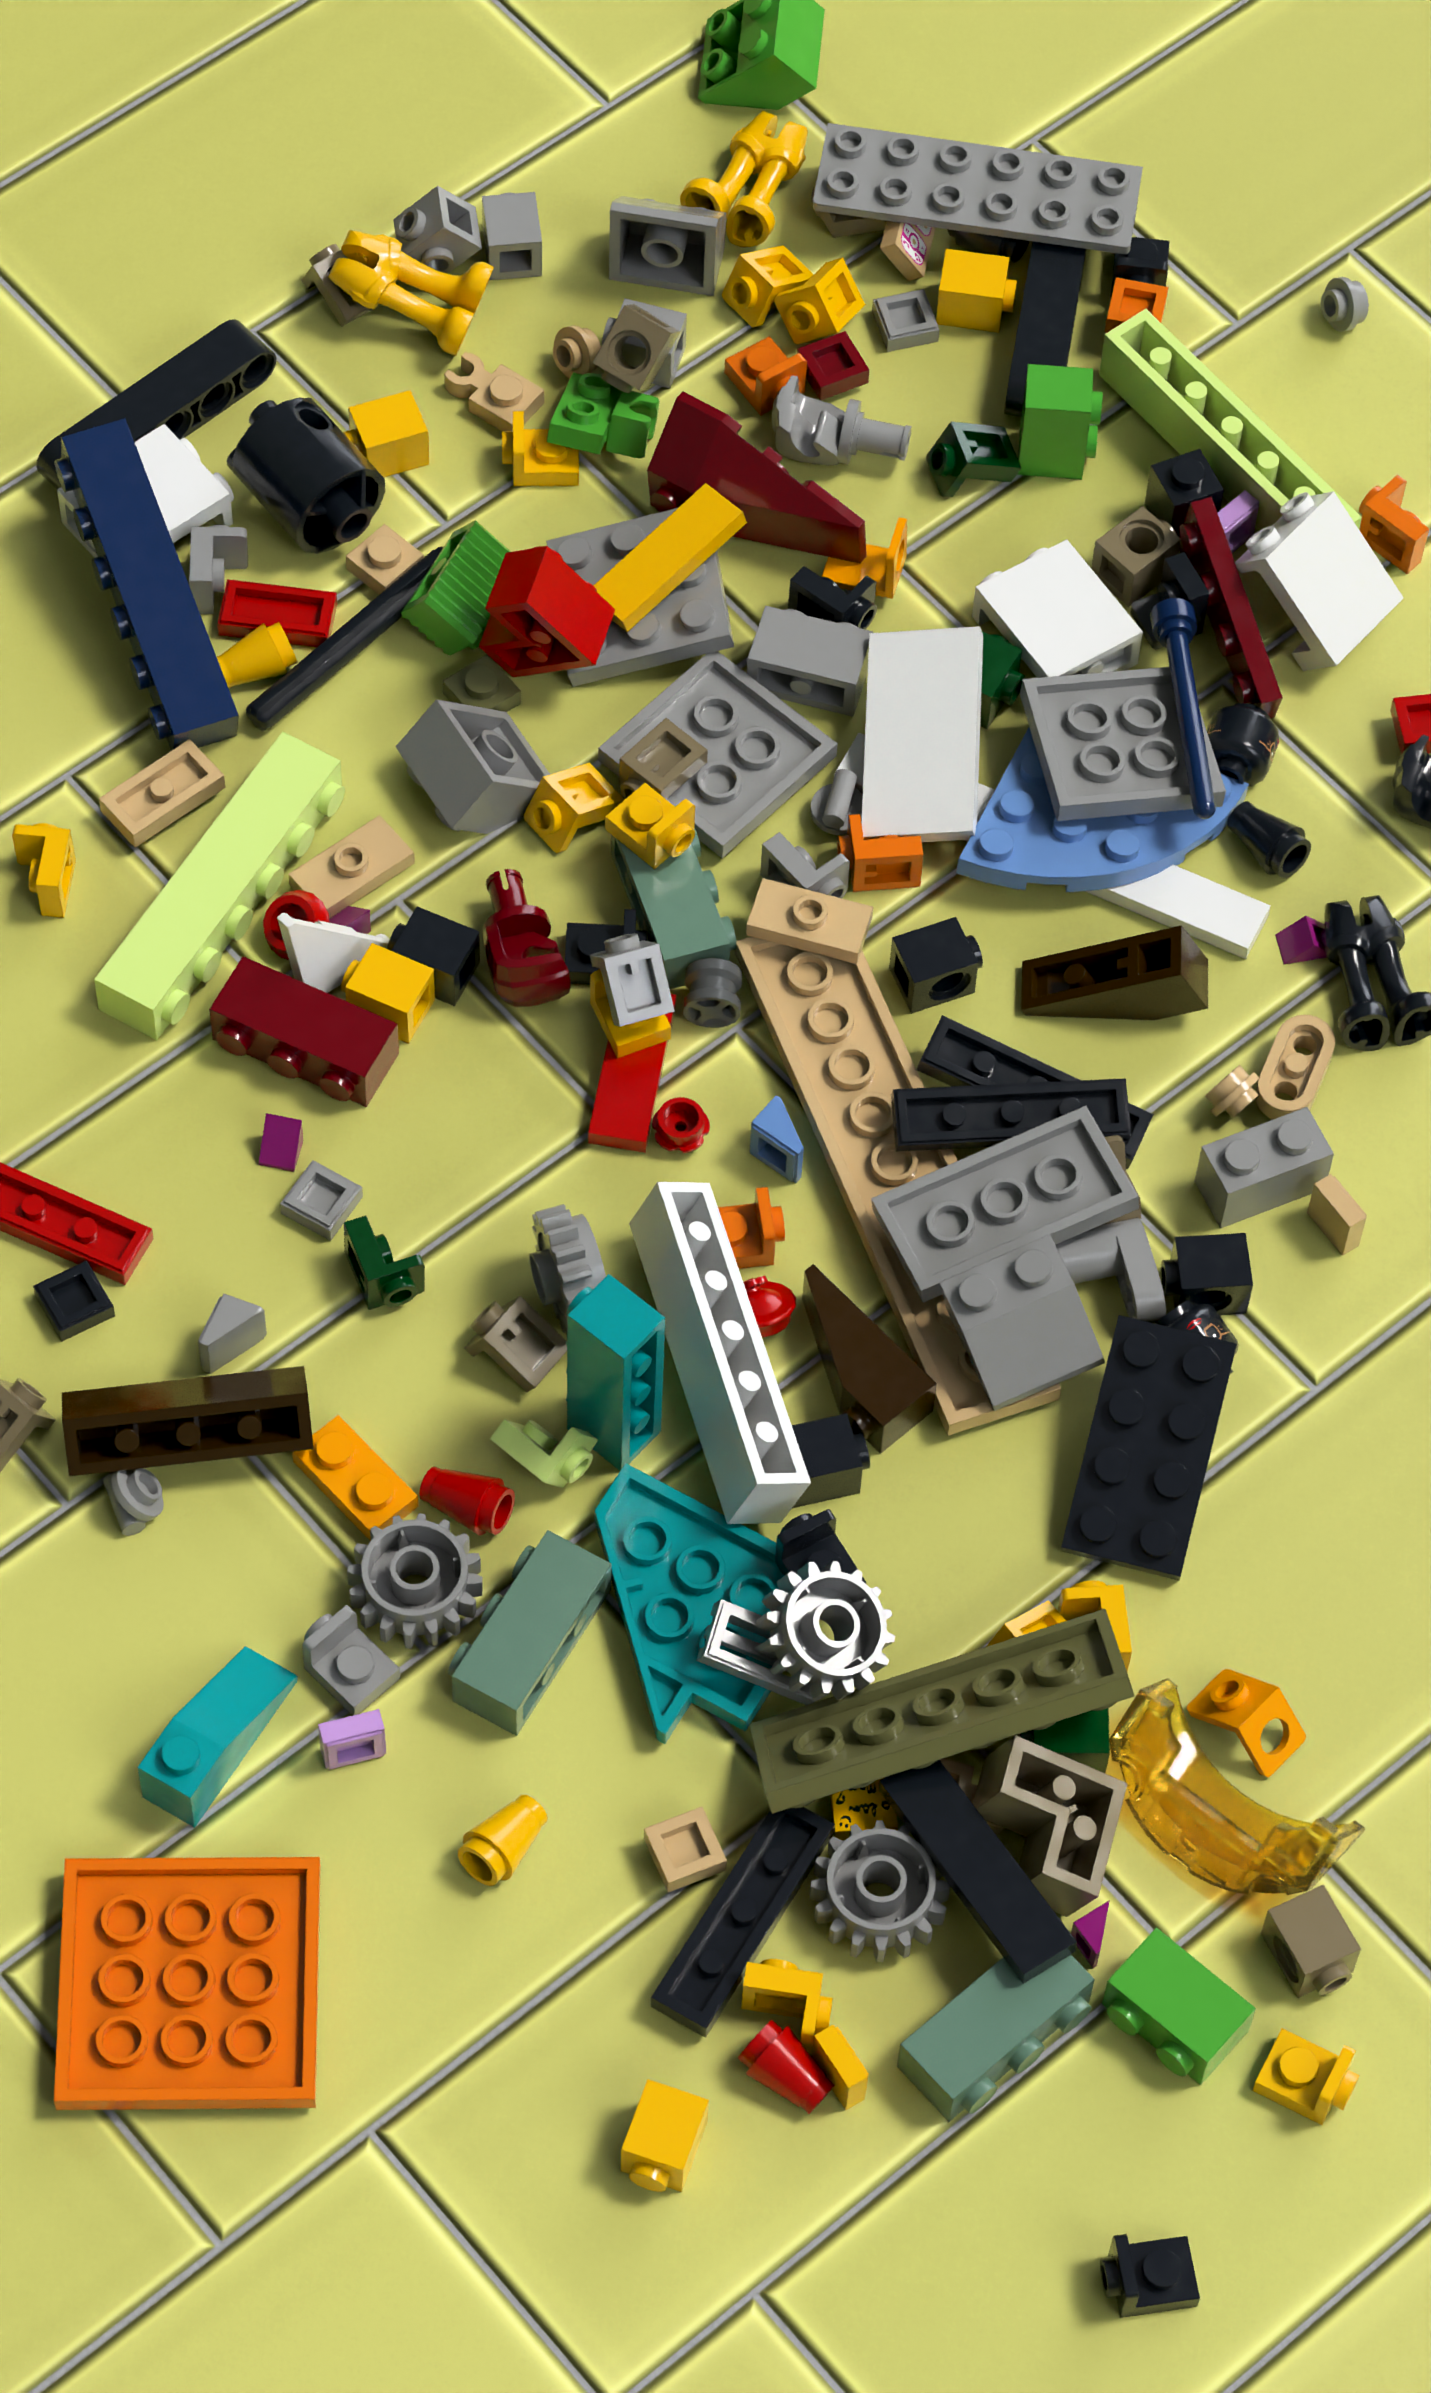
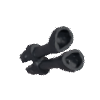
M1380 895L1361 898L1359 906L1361 926L1356 924L1352 907L1347 900L1327 903L1324 913L1325 929L1321 939L1325 954L1330 962L1341 967L1350 1007L1342 1012L1338 1020V1029L1344 1043L1357 1050H1379L1386 1044L1390 1028L1394 1041L1398 1046L1410 1045L1431 1035V993L1426 991L1412 993L1409 988L1399 953L1405 944L1404 931L1400 922L1392 917ZM1366 964L1374 965L1386 999L1390 1023L1384 1006L1380 1002L1375 1001Z

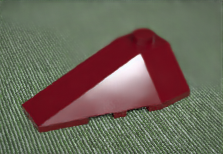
M684 391L681 392L674 402L647 469L651 506L655 507L658 512L679 508L706 483L744 513L747 523L732 537L855 563H861L867 557L865 521L814 481L806 480L801 484L793 478L780 464L783 459L781 455L769 446L763 453L738 435L742 425L728 414Z

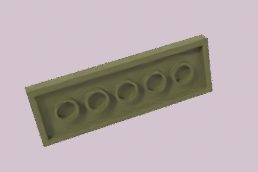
M1102 1609L867 1685L861 1690L855 1689L853 1693L840 1700H836L833 1696L750 1723L749 1725L764 1793L773 1814L788 1808L807 1806L816 1799L850 1788H863L878 1779L909 1769L925 1768L937 1760L964 1751L984 1749L998 1740L1029 1730L1046 1729L1057 1721L1091 1710H1104L1119 1701L1134 1697L1135 1695L1106 1609Z

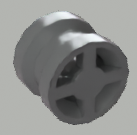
M719 958L700 959L690 963L685 969V986L690 991L684 998L683 1015L686 1019L695 1025L710 1028H719L735 1023L740 1018L741 1001L735 995L742 984L741 969L731 961Z

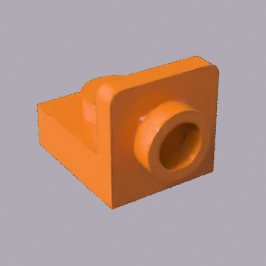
M769 336L726 358L724 373L761 416L773 409V402L778 391L786 385L791 376H798L799 391L801 394L805 393L807 361L800 353L788 358Z
M1396 475L1383 488L1375 486L1365 496L1359 507V513L1362 514L1359 530L1371 549L1404 573L1409 574L1421 563L1430 528L1421 523L1415 514L1401 508L1407 481Z
M860 814L848 815L847 835L837 837L838 855L843 854L850 861L849 870L852 891L920 887L923 864L921 836L901 837L898 835H887L878 839L864 840Z
M768 1187L755 1189V1203L718 1207L738 1268L774 1265L775 1242L785 1241V1226L781 1206L771 1207Z

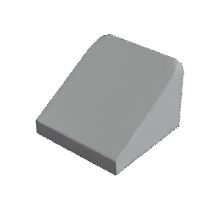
M227 1294L219 1297L198 1340L200 1362L204 1372L212 1374L264 1339L267 1331L265 1311L262 1307Z

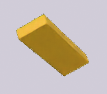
M705 483L593 585L597 589V593L615 609L612 621L626 632L631 630L747 523L743 511Z

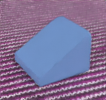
M776 1095L751 1123L750 1154L789 1181L797 1183L802 1176L804 1147L782 1099Z

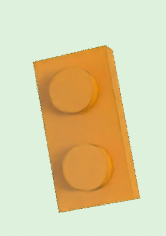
M339 1415L312 1435L314 1449L292 1451L293 1462L370 1541V1529L377 1526L383 1530L392 1525L394 1516L399 1515L401 1519H404L419 1507L418 1495Z

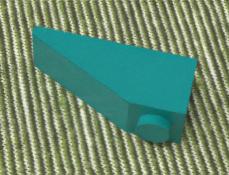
M245 1646L171 1719L137 1768L142 1798L195 1828L295 1686L298 1676Z

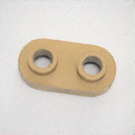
M1297 1015L1289 1018L1281 1025L1259 1076L1260 1079L1256 1088L1258 1093L1256 1103L1262 1113L1270 1119H1276L1305 1107L1311 1110L1331 1062L1335 1047L1334 1033L1331 1027L1322 1019L1311 1015ZM1306 1048L1310 1050L1312 1054L1303 1055L1301 1053H1297L1295 1049ZM1285 1093L1290 1095L1293 1100H1282L1276 1097V1095Z

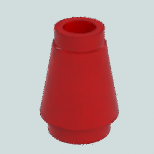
M435 1466L431 1467L425 1474L419 1492L422 1501L430 1503L431 1506L479 1536L484 1535L486 1532L493 1535L499 1534L507 1525L515 1502L513 1489L505 1487L501 1478L441 1469Z
M770 2020L738 2056V2059L749 2068L745 2073L747 2076L796 2106H800L808 2114L821 2103L835 2086L826 2078V2074L790 2027L787 2026L782 2029L773 2020Z

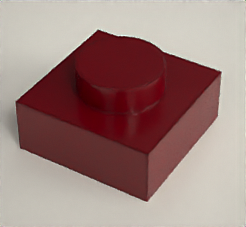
M846 331L797 348V354L800 353L807 361L806 379L821 401L869 383V368Z

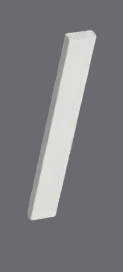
M858 733L837 770L847 769L854 772L857 776L855 788L863 794L865 735ZM978 783L977 823L995 791ZM1175 865L1156 875L1131 884L1102 890L1085 891L1172 928L1182 925L1189 936L1244 959L1247 958L1270 911V905Z

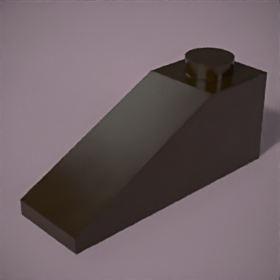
M1182 925L1022 961L1021 1011L1026 1016L1159 1020L1208 1009V959Z
M812 1264L804 1271L802 1301L839 1414L847 1413L853 1435L862 1433L865 1440L881 1454L933 1412L937 1383Z

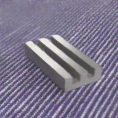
M722 1599L713 1604L710 1614L713 1616L711 1624L706 1627L703 1637L706 1639L704 1647L699 1650L696 1661L804 1705L816 1702V1700H812L809 1684L792 1692L788 1689L791 1677L781 1673L773 1675L769 1668L720 1649V1645L771 1666L778 1660L775 1652H760L759 1643L725 1630L727 1623H731L769 1639L770 1632L756 1626V1620L761 1615Z

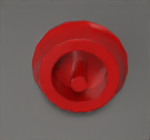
M303 890L289 891L271 903L266 910L263 927L265 939L270 949L279 957L289 960L277 917L281 913H287L294 919L313 923L318 922V920L330 923L329 913L324 903L313 893Z
M766 1276L752 1278L743 1282L761 1336H772L784 1330L790 1323L791 1314L796 1307V1297L792 1290L783 1284L768 1281Z

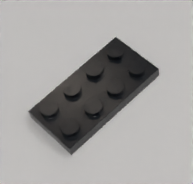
M1118 1316L1061 1546L1062 1552L1180 1581L1237 1343L1130 1317Z

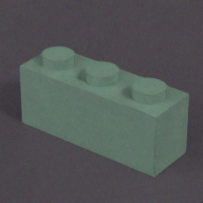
M694 828L695 837L690 846L678 857L670 856L655 870L611 835V855L631 908L636 909V921L639 929L647 930V941L659 943L669 989L685 986V969L690 963L706 958H719L729 961L730 951L736 949V935L730 918L728 916L720 918L715 903L719 902V894L711 870L702 871L698 857H701V847L696 829Z
M549 1530L546 1531L536 1548L528 1545L514 1566L512 1578L515 1580L506 1594L503 1596L497 1593L488 1603L480 1621V1626L483 1627L480 1634L472 1645L464 1642L451 1661L448 1675L452 1676L453 1702L517 1736L610 1593L612 1564Z
M1069 1955L1023 1984L1006 1960L1002 1958L900 2044L897 2067L948 2122L964 2109L969 2114H972L992 2098L998 2089L995 2082L1009 2070L1013 2069L1019 2074L1031 2066L1045 2049L1042 2042L1057 2029H1060L1064 2034L1068 2033L1088 2015L1092 2008L1089 2001L1095 1979L1072 1955Z

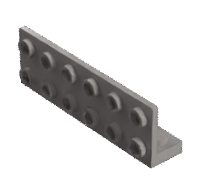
M828 123L813 197V209L820 212L1128 254L1131 247L1143 167Z

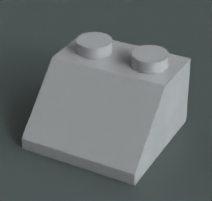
M625 196L612 201L610 208L609 280L714 296L725 249L726 212L713 211L703 207H688L657 202L652 199H637Z
M436 699L396 745L397 750L408 764L407 772L415 783L425 789L436 805L435 813L443 824L455 831L463 830L488 834L523 817L542 777L550 775L511 717L504 711Z
M1050 1234L939 1282L949 1317L994 1411L1105 1363L1075 1284Z

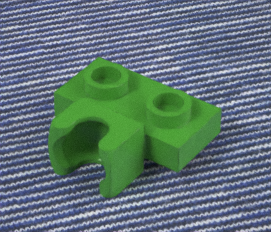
M573 372L549 423L547 442L599 455L605 442H607L606 451L638 459L644 458L647 439H652L654 436L659 399L631 391L630 394L623 392L604 381L600 374L587 373L582 375Z

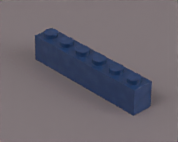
M120 419L61 437V459L55 460L57 476L63 491L66 493L73 490L79 508L73 509V515L79 535L83 542L88 540L93 542L98 556L92 558L94 574L102 591L110 589L116 607L110 608L112 621L119 639L129 638L135 656L129 658L130 668L138 689L148 688L154 706L148 708V714L157 739L167 738L172 751L188 739L200 748L237 736L239 714L126 419Z

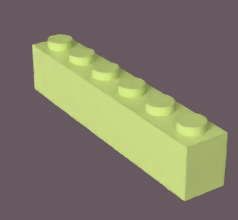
M1144 309L1105 334L1099 376L1180 455L1201 449L1224 489L1223 497L1229 503L1244 490L1259 501L1255 525L1258 531L1272 526L1283 516L1280 512L1281 507L1293 497L1304 492H1308L1310 496L1334 491L1147 309ZM1335 492L1358 529H1360L1362 517Z
M285 732L279 735L95 977L98 1010L155 1040H158L169 1024L175 1025L182 1019L189 1006L190 995L201 981L206 983L214 976L220 965L223 951L232 939L237 941L244 936L251 924L253 911L263 898L270 899L276 893L283 880L284 870L294 856L300 858L306 853L312 843L315 828L324 816L331 817L340 807L345 795V787L342 786L341 761Z

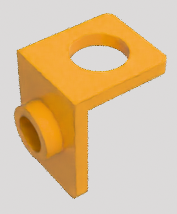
M898 518L889 548L866 544L867 557L861 563L828 557L822 577L833 580L842 589L853 590L865 576H868L877 582L876 596L893 599L907 555V519Z
M1229 1669L1222 1670L1187 1706L1191 1717L1235 1732L1259 1774L1270 1777L1306 1739L1304 1730L1278 1686ZM1278 1718L1283 1726L1282 1740L1275 1750L1266 1753L1261 1746L1262 1731L1269 1721Z

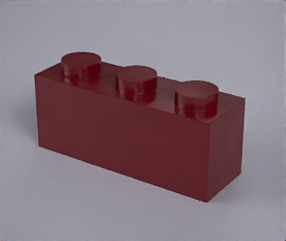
M244 956L209 1009L212 1040L217 1041L223 1049L237 1056L247 1054L265 1062L275 1072L286 1078L294 1079L299 1077L315 1084L327 1095L339 1101L351 1100L367 1107L399 1055L397 1023Z

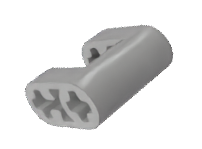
M1140 1218L1102 1224L1056 1244L1074 1284L1116 1276L1126 1311L1130 1318L1154 1323L1166 1315L1163 1287Z

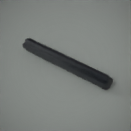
M438 547L427 554L246 707V714L254 726L261 731L271 728L402 617L401 612L443 547Z

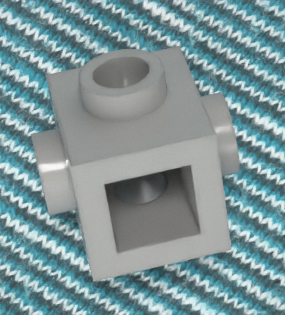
M436 186L393 219L396 239L402 243L401 251L437 271L448 274L482 249L476 207L439 186Z

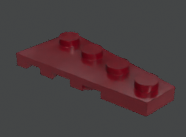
M1209 497L1191 502L1184 524L1180 525L1179 538L1181 539L1179 551L1180 553H1186L1209 591L1206 614L1215 632L1219 650L1222 656L1226 658L1233 674L1232 681L1238 703H1248L1260 707L1268 714L1270 719L1275 718L1283 697L1213 499Z

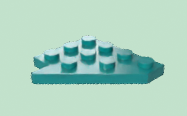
M625 1463L595 1509V1524L605 1559L612 1564L611 1580L656 1738L659 1742L666 1744L691 1703L746 1732L749 1724L753 1721L771 1691L696 1660L699 1650L705 1645L706 1639L703 1637L706 1627L712 1622L713 1616L710 1614L713 1604L717 1601L725 1600L761 1616L767 1612H772L764 1605L762 1600L765 1595L774 1589H779L777 1581L784 1577L775 1563L776 1542L742 1524H727L725 1515ZM727 1623L725 1630L759 1644L768 1640L758 1634ZM720 1645L722 1650L770 1669L772 1667L769 1664Z

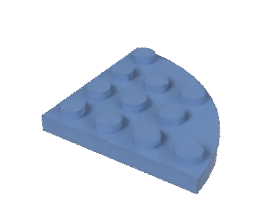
M1029 727L976 825L975 836H970L958 859L956 873L985 883L1026 890L1027 883L1065 885L1066 892L1102 890L1131 884L1156 875L1172 865L1177 866L1184 862L1185 855L1201 845L1207 839L1213 841L1227 826L1228 818L1232 811L1244 802L1249 784L1246 782L1240 784L1238 779L1221 774L1226 790L1223 806L1216 807L1214 815L1208 819L1198 818L1194 814L1193 809L1057 821Z

